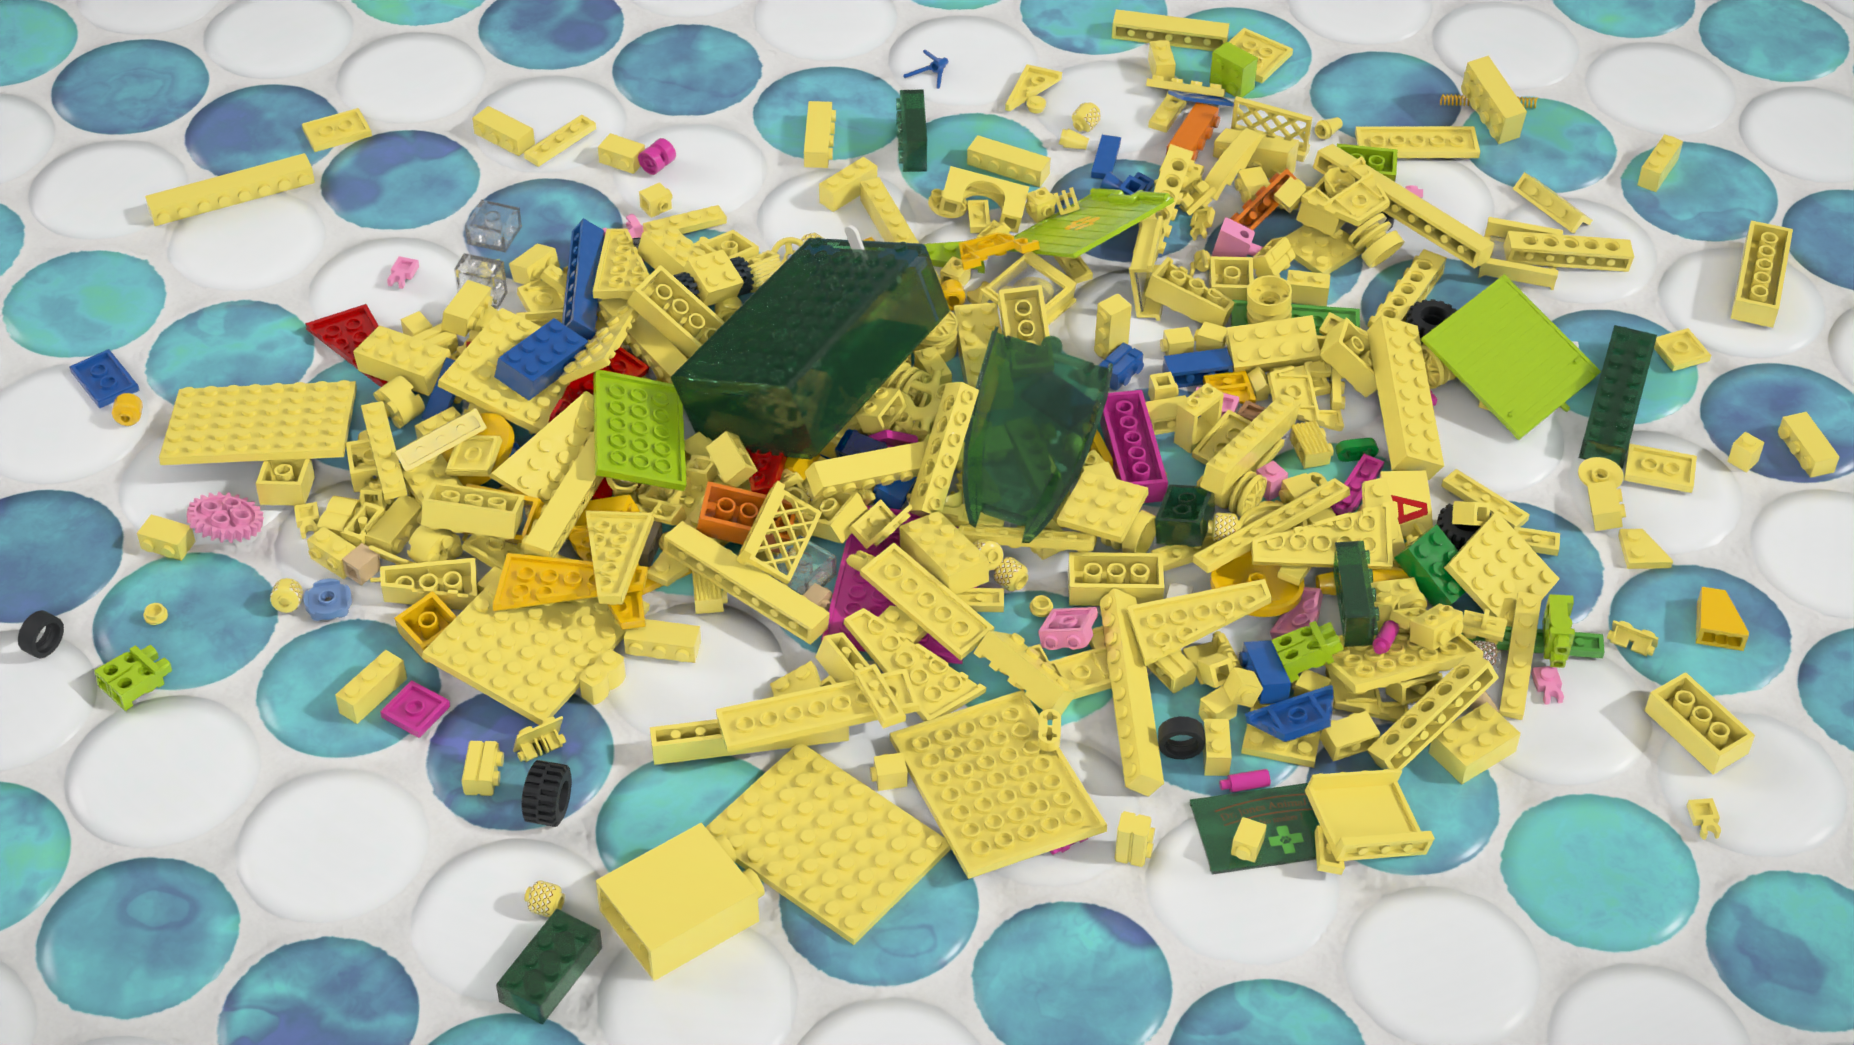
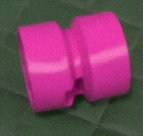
M659 138L650 147L639 153L638 161L645 172L655 175L675 160L676 151L668 140Z

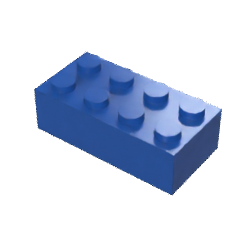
M553 318L500 356L494 377L529 401L559 379L565 372L563 368L576 360L574 358L575 355L586 349L585 345L588 343V340Z

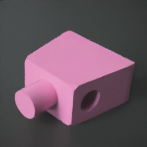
M1225 217L1212 256H1255L1263 247L1252 243L1255 234L1253 230Z

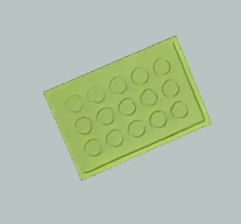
M604 370L595 371L593 375L595 475L684 491L687 484L682 386Z

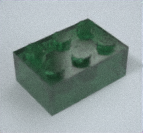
M1169 484L1155 518L1156 544L1168 546L1187 545L1189 547L1202 546L1207 534L1208 520H1212L1215 512L1214 493L1200 486Z

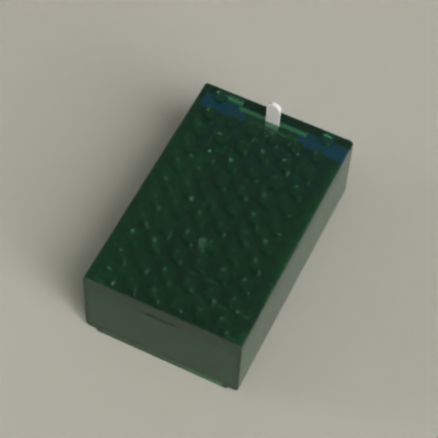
M848 225L845 228L848 240L823 239L821 237L808 238L671 376L673 385L695 434L700 432L705 437H709L714 441L725 431L738 435L745 449H749L751 453H756L759 450L760 454L771 452L775 456L783 453L785 457L811 460L813 457H816L950 312L926 246L920 243L862 241L858 230L853 225Z

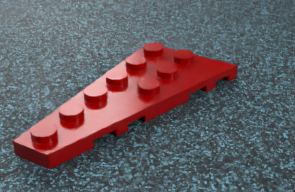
M367 304L305 323L306 330L356 369L358 367L353 351L379 326ZM363 373L380 387L388 383V381Z
M620 347L614 351L616 353L615 356L609 359L611 362L609 366L600 369L642 378L648 374L650 367ZM594 372L570 382L562 398L559 399L552 411L549 423L585 391L594 395Z
M799 407L737 418L740 425L739 430L742 436V443L758 470L749 478L752 492L767 495L777 481L780 482L801 416Z

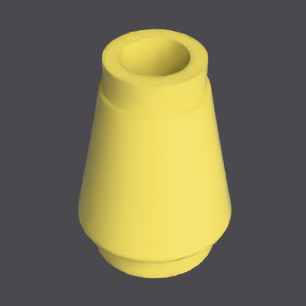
M1339 117L1320 120L1315 126V134L1320 139H1328L1343 126V123Z
M1069 128L1068 130L1063 129L1059 145H1063V148L1086 150L1089 138Z

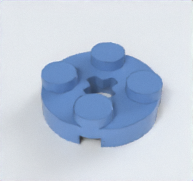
M322 579L315 582L313 588L309 591L308 589L305 591L303 600L305 609L313 620H330L337 617H345L349 613L348 609L352 604V595L349 586L340 584V580ZM326 597L331 598L330 601H325Z

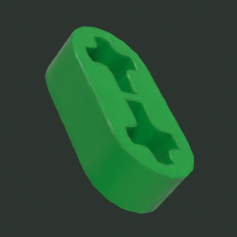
M1359 438L1339 442L1335 447V451L1340 461L1349 462L1360 460L1363 454L1375 457L1379 452V448L1373 438Z

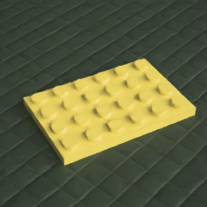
M1399 627V632L1389 651L1377 654L1373 648V641L1379 630L1366 628L1338 635L1344 650L1332 655L1334 662L1331 664L1326 662L1324 666L1356 694L1365 693L1367 690L1379 687L1384 688L1398 682H1407L1410 679L1421 676H1429L1440 671H1449L1470 652L1483 658V651L1462 634L1432 651L1410 642V630Z

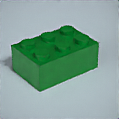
M1437 524L1421 534L1394 557L1410 578H1415L1418 589L1433 607L1439 603L1450 606L1466 592L1444 569L1457 554L1458 550Z

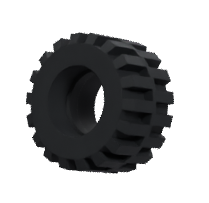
M1422 300V302L1414 303V306L1411 305L1407 312L1406 323L1418 326L1421 341L1423 336L1457 310L1452 308V305L1445 304L1441 300Z
M1449 503L1440 510L1437 525L1459 551L1481 526L1452 524L1453 505Z
M536 760L527 774L522 793L521 806L525 822L556 827L561 823L568 808L572 787L571 771L568 765Z

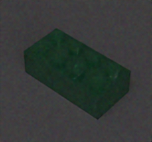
M924 89L900 90V98H896V110H900L896 114L898 151H902L898 152V163L902 164L903 172H926L927 128Z
M1364 541L1335 542L1333 576L1344 647L1373 645L1374 636L1378 634L1379 608L1374 606V602H1376V589L1371 587V583H1373V570L1368 569L1370 552L1365 550Z
M556 909L497 982L496 988L499 1002L543 1025L601 951L602 940L600 930Z

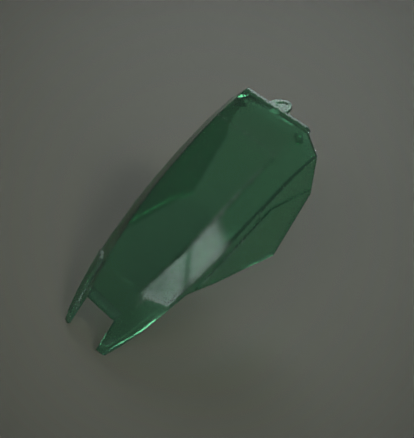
M995 326L994 331L992 330L976 380L975 388L979 392L963 441L965 442L962 463L964 504L969 524L976 528L980 512L991 517L1019 526H1025L1021 543H1030L1051 521L1067 496L1075 478L1078 479L1107 401L1113 364L1109 363L1106 367L1098 366L1092 362L1061 353L1063 345L1056 336H1047L1039 346L1011 336L1006 337L998 333L999 327Z

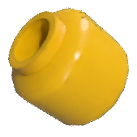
M953 279L946 280L938 288L939 303L943 308L954 311V305H964L966 300L965 290L959 281Z
M131 393L118 395L114 400L112 408L113 419L124 426L136 424L142 414L143 404L141 399Z

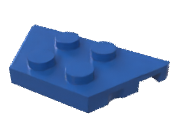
M1331 684L1245 713V720L1248 724L1284 742L1331 727L1334 699L1333 686Z

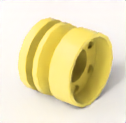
M1383 213L1366 221L1348 238L1351 244H1356L1354 247L1356 251L1367 248L1361 257L1369 268H1373L1388 259L1405 243L1396 230L1386 233L1392 224L1389 221L1385 222L1387 218Z
M1268 275L1258 277L1248 285V323L1254 324L1292 318V287L1287 280L1279 276Z
M933 307L937 318L935 322L913 320V353L935 346L944 362H948L957 353V317L948 309Z
M1424 343L1421 345L1430 389L1437 388L1449 380L1457 378Z
M894 357L887 361L880 370L874 388L891 387L900 389V391L907 393L911 397L915 406L920 407L924 392L912 389L911 384L914 380L929 383L931 377L929 373L920 370V368L911 367L910 363Z
M1246 471L1221 496L1209 492V501L1222 509L1229 507L1230 513L1237 514L1241 518L1246 511L1260 504L1267 487V479L1262 475H1257L1254 471Z
M1141 510L1138 512L1122 543L1101 538V542L1106 546H1111L1114 550L1122 548L1123 553H1147L1158 530V516Z

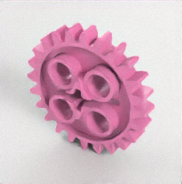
M218 492L216 496L209 493L208 497L200 495V499L194 498V502H190L187 509V523H190V528H195V533L203 532V538L211 536L212 541L216 538H219L222 543L225 539H228L230 543H233V539L242 542V538L250 540L251 536L256 537L257 532H261V527L263 526L264 517L263 512L260 511V506H255L254 501L248 502L247 497L240 499L239 494L234 497L231 496L230 492L226 495Z

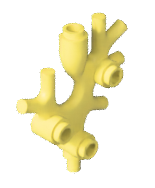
M940 370L933 371L932 379L929 383L914 380L911 384L912 389L931 396V401L928 405L924 407L915 406L911 397L901 391L907 407L893 423L895 426L892 431L912 434L914 421H920V434H929L930 425L935 421L946 385H940L942 375ZM970 419L968 428H971L973 425L972 419Z

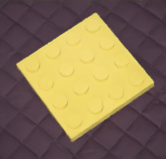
M1497 511L1491 514L1444 567L1484 612L1485 609H1489L1490 616L1507 619L1506 626L1512 627L1518 591L1541 595L1543 599L1559 580V577Z

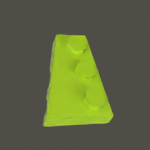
M964 241L920 244L932 266L943 268L952 257L961 259L959 243ZM981 261L982 266L971 269H978V273L985 274L984 261Z

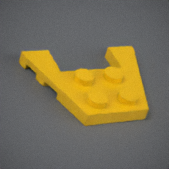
M999 232L959 243L963 270L982 266L981 261L987 260L988 256L994 254L1002 256L1012 249L1022 254L1040 249L1038 240H1032L1029 243L1027 238L1015 239L1014 235Z

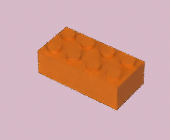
M708 481L697 530L707 537L743 545L767 495ZM785 499L782 500L785 510L793 509L790 502ZM795 514L787 515L790 524L793 525ZM781 516L773 518L777 528L785 526ZM787 531L779 532L782 542L791 540ZM773 534L765 535L768 545L777 544ZM779 548L771 550V552L781 554Z

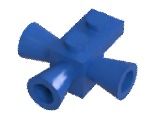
M1108 172L1101 183L1100 189L1122 190L1124 195H1131L1139 190L1150 192L1154 187L1155 180L1137 172L1134 177L1129 175L1123 183L1113 173Z

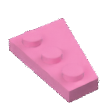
M1304 587L1303 596L1299 604L1291 611L1282 614L1271 629L1272 639L1301 627L1310 626L1309 623L1316 621L1318 624L1323 598L1321 588Z

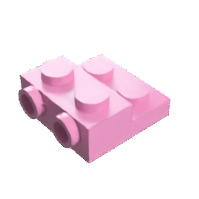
M1097 607L1052 609L1038 631L1042 648L1048 650L1070 648L1075 650L1087 647L1093 637L1092 625L1098 617Z

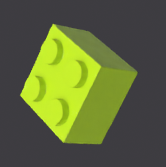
M1225 42L1212 52L1209 83L1222 85L1221 89H1225V92L1243 98L1254 90L1258 57L1229 42Z

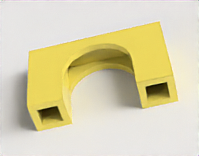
M950 166L938 212L958 217L962 202L966 198L971 196L988 197L995 201L1001 209L999 223L1004 222L1011 229V232L1018 233L1029 186Z

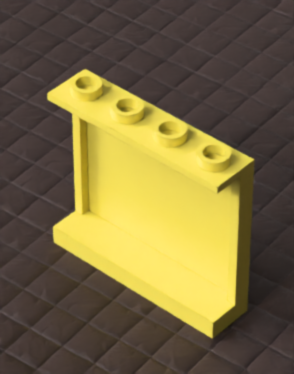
M1402 769L1364 770L1361 772L1319 773L1312 775L1305 793L1336 861L1427 854L1435 838L1431 831L1420 830L1398 784Z

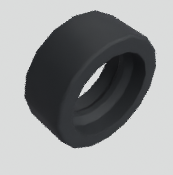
M44 610L34 612L23 622L19 630L18 645L20 649L39 659L49 656L55 651L62 640L64 624L60 618ZM46 626L44 634L39 639V641L36 642L40 631Z
M1184 716L1173 717L1164 721L1158 728V746L1161 753L1169 758L1180 760L1199 755L1205 747V733L1202 723L1194 718ZM1178 735H1188L1193 737L1185 741H1175L1170 739Z

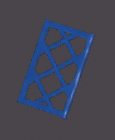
M1168 91L1169 95L1184 101L1234 107V102L1223 97Z

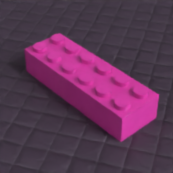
M1142 390L1099 394L1097 414L1106 447L1113 459V472L1116 479L1147 487L1148 496L1144 503L1166 501L1168 480Z

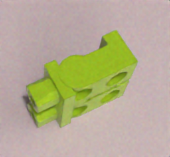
M1549 594L1542 620L1544 640L1543 657L1544 659H1550V667L1564 668L1566 660L1569 658L1575 636V629L1571 628L1572 619L1570 618L1574 605L1573 595Z
M1316 621L1309 623L1310 626L1301 627L1272 639V643L1291 683L1298 680V674L1312 667H1321L1326 662L1327 664L1333 663L1332 655L1344 650L1331 622L1318 627Z
M151 644L141 650L135 645L130 648V652L119 655L95 669L94 672L98 687L110 698L112 697V700L124 711H127L133 707L132 701L145 693L152 692L156 687L159 688L164 685L163 677L172 671L171 663L165 657L154 662L159 656Z

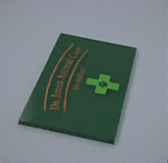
M1308 783L1190 799V807L1211 874L1316 860L1315 830L1320 824L1305 793ZM1242 817L1267 825L1264 842L1255 863L1231 855L1233 839Z

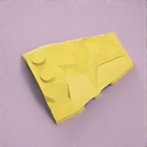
M691 455L690 460H685L687 486L684 491L642 484L640 488H637L632 493L615 494L613 491V495H630L641 513H653L654 521L678 525L681 521L684 522L704 496L707 482H712L716 477L717 467L710 461L709 457Z

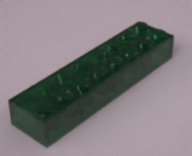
M1614 325L1578 458L1585 460L1593 457L1606 458L1615 462L1623 469L1657 338L1656 334Z

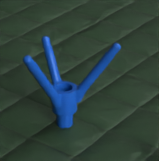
M923 50V53L934 61L929 66L904 74L903 77L907 78L932 70L938 73L936 87L939 89L942 73L949 61L945 57L937 58L929 51Z

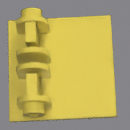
M1220 631L1213 633L1212 642L1183 649L1186 658L1192 659L1196 664V677L1200 685L1204 683L1201 680L1197 660L1220 653L1231 658L1233 667L1243 669L1225 634Z
M561 716L556 719L555 717H549L542 721L540 726L535 728L529 726L518 732L513 751L520 750L517 756L521 762L524 760L528 762L537 758L538 755H543L538 742L541 743L546 754L549 753V748L553 751L563 747L566 739L563 734H558L563 717Z

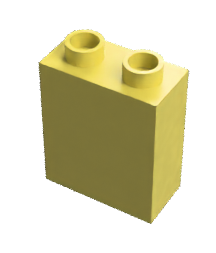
M702 823L596 880L599 911L653 981L759 922L758 899L765 894L761 880L750 868L742 872L734 863L736 862V854L729 840L722 834L714 838Z

